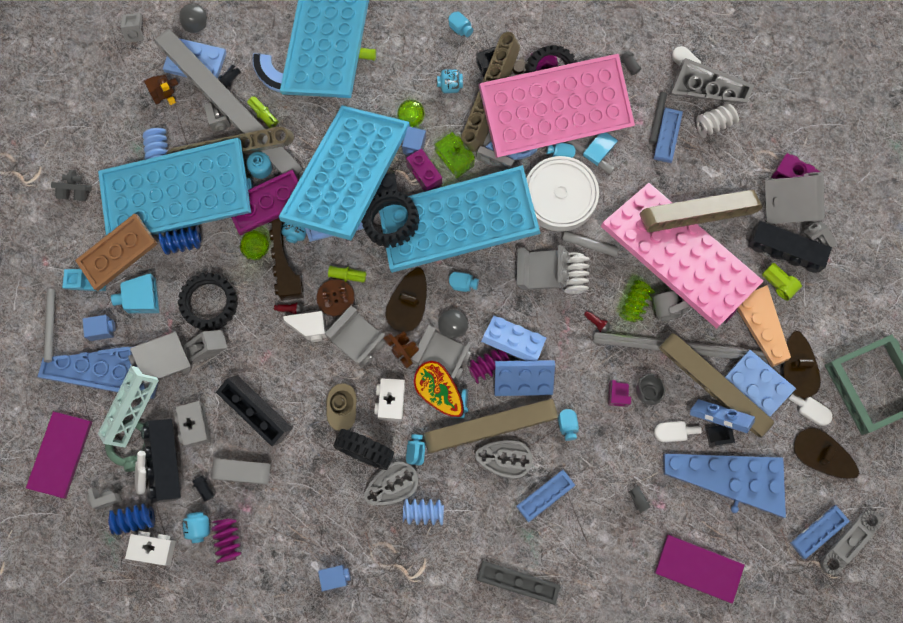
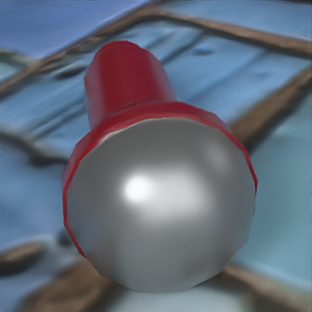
M298 302L291 305L278 304L274 305V310L290 312L294 315L302 314L303 305Z
M585 312L584 316L596 325L599 332L606 333L609 331L610 323L608 321L599 319L591 312Z

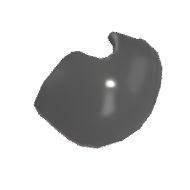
M187 4L181 8L179 19L185 31L195 33L200 32L206 27L207 15L202 6Z
M451 309L443 312L440 316L438 328L444 336L456 338L465 335L469 328V321L464 313Z
M650 373L643 375L637 382L635 391L637 397L642 402L648 405H656L665 397L666 389L663 381Z

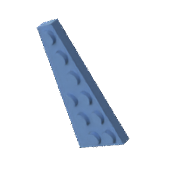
M132 347L99 350L98 352L91 353L84 352L76 355L54 356L50 363L44 362L43 358L38 377L118 393L131 367L128 356L131 355L130 348ZM143 383L139 387L140 391L145 389ZM157 383V385H156V387H155V389H154V391H153V393H152L150 399H154L155 393H156V390H157L158 383Z
M663 454L664 475L691 483L702 489L710 490L721 496L737 500L746 505L748 504L781 518H786L783 458Z

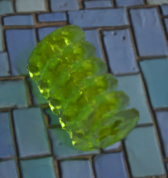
M633 280L634 285L630 287L631 291L628 292V298L625 299L626 305L622 306L623 312L619 313L622 319L633 323L643 321L640 314H646V311L642 307H649L645 300L651 301L652 297L648 293H655L648 284L640 280Z

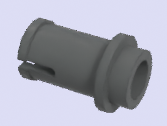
M627 51L620 57L622 59L621 63L626 65L631 75H635L642 68L634 59V54Z
M640 486L628 491L637 506L636 510H639L640 513L651 507L649 505L650 501L646 500Z

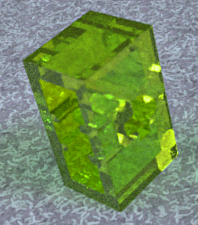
M453 132L434 144L436 154L456 179L474 167V154L463 146L462 139L459 136H455Z

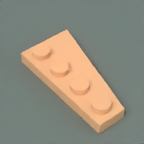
M768 285L755 290L738 307L737 311L771 367H774L789 360L791 356Z

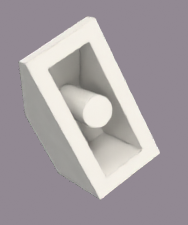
M322 311L283 316L285 323L307 340L319 342L322 341V338H327Z

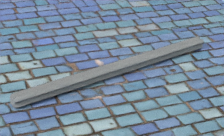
M595 332L593 336L594 343L660 350L659 347L665 341L662 339ZM685 342L699 355L740 360L749 350ZM751 350L764 362L769 363L762 351Z

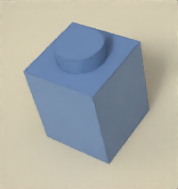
M408 126L402 145L403 154L410 156L421 148L423 149L426 140V130Z
M107 315L82 318L84 337L89 341L114 338L115 322Z
M344 565L318 571L322 591L347 586V581L351 580L349 569H345Z

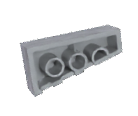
M685 58L681 62L668 95L744 104L748 102L754 84Z

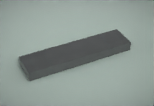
M483 560L477 581L553 605L556 604L561 586L560 584Z

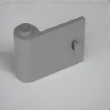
M813 172L806 173L802 177L765 180L766 222L768 224L809 221V223L821 222L825 218L824 174Z

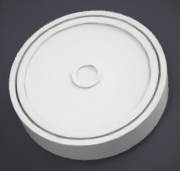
M566 156L547 158L534 166L526 178L538 225L548 230L564 232L582 226L592 216L598 203L599 186L596 177L584 163Z

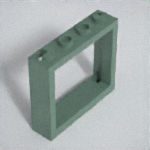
M893 334L824 365L861 435L871 433L903 418V410L873 424L841 364L884 345L903 379V352Z

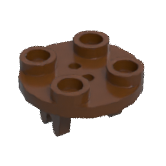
M339 279L325 282L317 293V304L320 310L327 316H341L351 305L353 306L355 301L351 286Z
M405 332L395 337L390 333L387 334L383 339L389 347L393 346L391 349L392 353L397 359L401 357L400 361L407 369L413 364L410 358L419 351V348L414 341L407 344L410 339L406 337L407 334Z

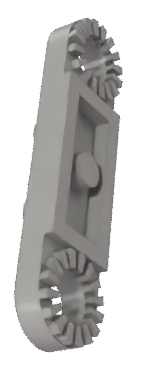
M869 510L859 515L822 557L820 565L825 573L830 575L840 573L882 525V518L879 516V513ZM871 515L874 517L875 523L873 526L866 524V516ZM831 558L836 561V568L834 570L829 569L827 565L828 560Z

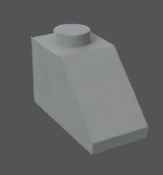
M222 330L201 332L182 346L190 364L216 356L227 349L226 339Z

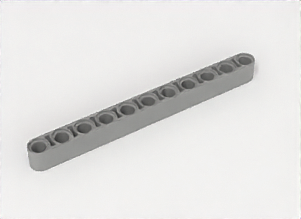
M169 28L154 39L158 47L224 116H227L229 122L241 134L265 129ZM267 135L262 139L263 144L268 140ZM283 147L258 151L269 156L272 167L280 175L292 169L295 175L302 171L300 165Z

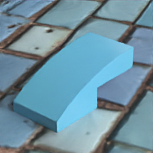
M608 133L599 134L585 150L583 156L598 166L618 140Z
M64 269L62 288L96 291L81 269ZM106 286L99 291H106Z

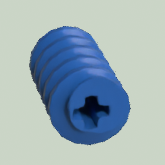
M196 225L195 231H193L191 226L188 227V232L181 228L180 234L176 230H173V235L166 231L165 237L159 232V242L166 255H169L171 250L175 254L178 253L179 249L181 252H184L186 247L189 251L193 250V246L196 249L201 247L202 239L198 225Z
M143 503L141 510H139L138 506L134 505L133 512H131L128 506L125 513L119 508L117 515H115L113 510H110L108 519L112 535H121L123 532L129 533L131 530L135 532L139 528L144 530L147 526L153 528L155 526V514L152 506L147 508L146 504Z

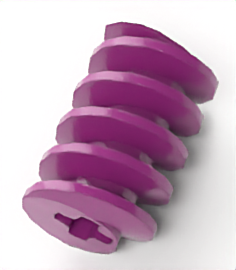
M492 349L490 351L491 356L488 353L483 354L484 360L480 356L477 357V363L474 360H470V366H467L474 381L479 384V377L485 381L486 374L493 377L495 361H510L506 352L499 349L496 352Z
M236 519L210 522L217 524L211 528V531L218 532L212 536L213 539L219 540L214 544L215 548H220V550L215 552V555L221 556L216 563L237 560L236 557L242 554V552L235 551L236 548L240 547V544L234 543L239 538L238 535H233V532L238 530L237 527H232V524L237 522Z

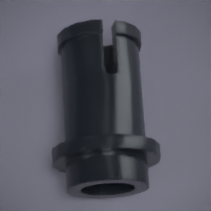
M231 65L224 75L219 76V81L226 88L231 87L232 81L241 73L238 68L234 69L235 65Z
M202 475L192 481L194 484L192 487L197 489L203 502H206L213 498L215 494L206 482L207 478H204Z

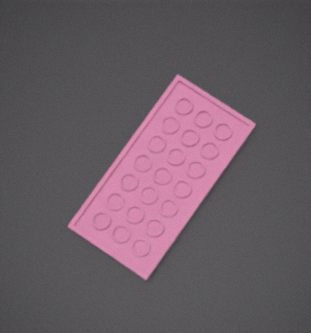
M619 54L479 84L496 158L635 126Z
M648 183L608 217L601 227L717 329L762 284L763 280L698 224L647 232L639 215L640 212L648 207L672 203Z

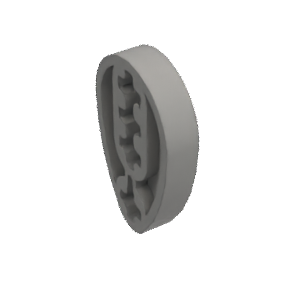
M505 440L489 443L479 448L475 454L476 461L484 469L508 479H519L529 472L533 461L529 448L519 441ZM486 451L487 455L494 456V458H486L485 461H482L478 454ZM503 453L506 454L507 458L516 455V459H521L522 456H525V460H528L529 463L525 464L524 467L521 466L520 462H516L515 465H511V461L501 464L498 456H502Z
M394 462L389 465L387 470L382 469L369 483L364 493L365 501L370 505L385 506L410 498L416 492L419 483L415 469L405 462ZM404 472H413L412 481L409 482L406 479L403 481V486L395 485L394 491L386 490L385 487L388 486V481L394 483L397 476L403 478L405 476ZM373 490V492L376 493L383 490V492L377 496V501L368 499V497L370 496V491Z

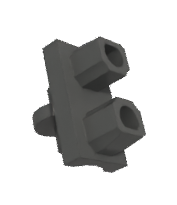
M69 170L67 175H62V180H67V183L51 182V188H55L57 199H68L70 189L74 190L73 200L86 201L87 191H92L91 185L76 184V182H82V176H77L75 170Z

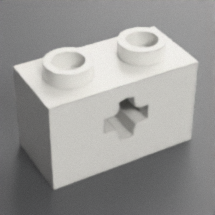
M381 378V384L377 383L376 395L380 396L379 403H375V415H378L379 420L402 421L405 380ZM389 396H392V398L395 400L391 401V404H388L385 400L388 399Z
M138 531V534L130 535L125 559L165 566L171 565L176 541L170 540L169 535L158 534L156 538L150 537L151 533L145 531ZM148 545L155 546L154 550L148 549Z

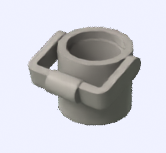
M674 291L661 293L652 298L658 321L668 322L682 316L690 307L686 301L680 303L678 295Z

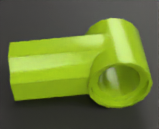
M775 263L771 264L762 273V276L776 288V293L786 301H789L802 288V284L797 278L788 276Z

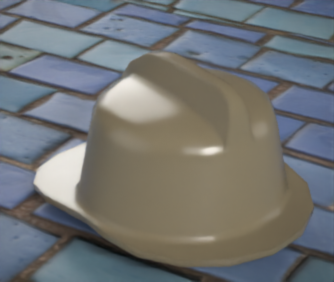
M344 383L332 387L325 401L327 421L337 431H340V429H350L355 423L356 393L350 385Z

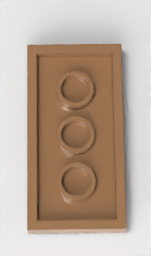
M134 213L75 261L93 289L99 291L158 245V243L140 217Z

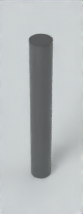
M660 92L649 141L651 144L657 143L667 98L666 92Z

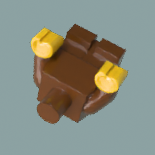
M160 75L144 80L156 105L163 99H167L169 105L176 103L172 96L174 93L172 87L178 85L176 78L168 80L166 75Z

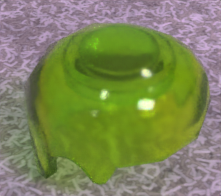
M416 100L404 101L400 104L397 111L398 119L408 121L410 127L420 125L426 115L424 107Z
M249 231L244 234L240 241V251L246 259L256 261L262 259L268 252V238L260 231Z

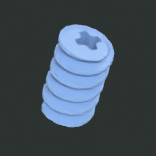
M151 128L143 133L145 159L167 154L168 150L166 148L168 144L165 143L167 141V137L164 136L166 134L165 129Z
M405 499L403 504V523L407 519L410 525L412 520L415 519L416 525H419L421 519H423L424 525H427L429 519H431L432 525H435L438 519L440 525H443L444 504L441 505L439 499H437L435 505H433L432 499H429L427 505H425L424 499H421L419 505H417L416 499H413L411 504H409L408 499Z

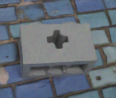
M197 401L177 406V413H174L176 424L180 426L181 432H178L180 443H183V446L192 447L211 442L204 404ZM191 421L195 422V424L192 425V429L188 427L189 425H191Z

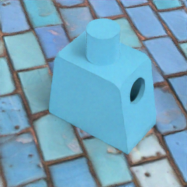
M151 274L122 282L120 284L121 293L111 295L112 305H122L123 310L127 313H159L156 278Z

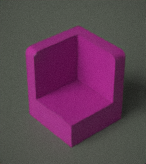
M611 380L609 382L608 406L628 407L631 405L629 384L616 383V380Z

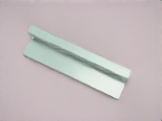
M130 367L98 432L103 444L126 447L159 381L157 377L142 374L138 367ZM142 381L150 382L148 388L140 391L139 387ZM141 397V403L132 408V401ZM132 414V421L123 425V419ZM122 431L125 432L122 441L114 439L116 434Z

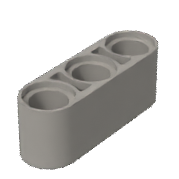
M213 459L211 479L268 485L271 464Z

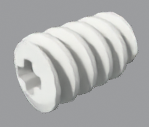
M727 103L717 107V109H712L710 112L698 115L696 119L697 130L701 137L706 138L707 134L713 135V130L717 133L720 131V128L722 130L726 129V125L731 127L733 123L738 124L739 116L735 108Z
M572 252L569 253L570 259L569 263H567L569 281H566L567 288L564 292L567 294H581L589 289V287L583 284L589 282L588 279L584 278V276L589 275V272L584 271V269L589 268V265L584 262L589 261L590 258L584 256V254Z

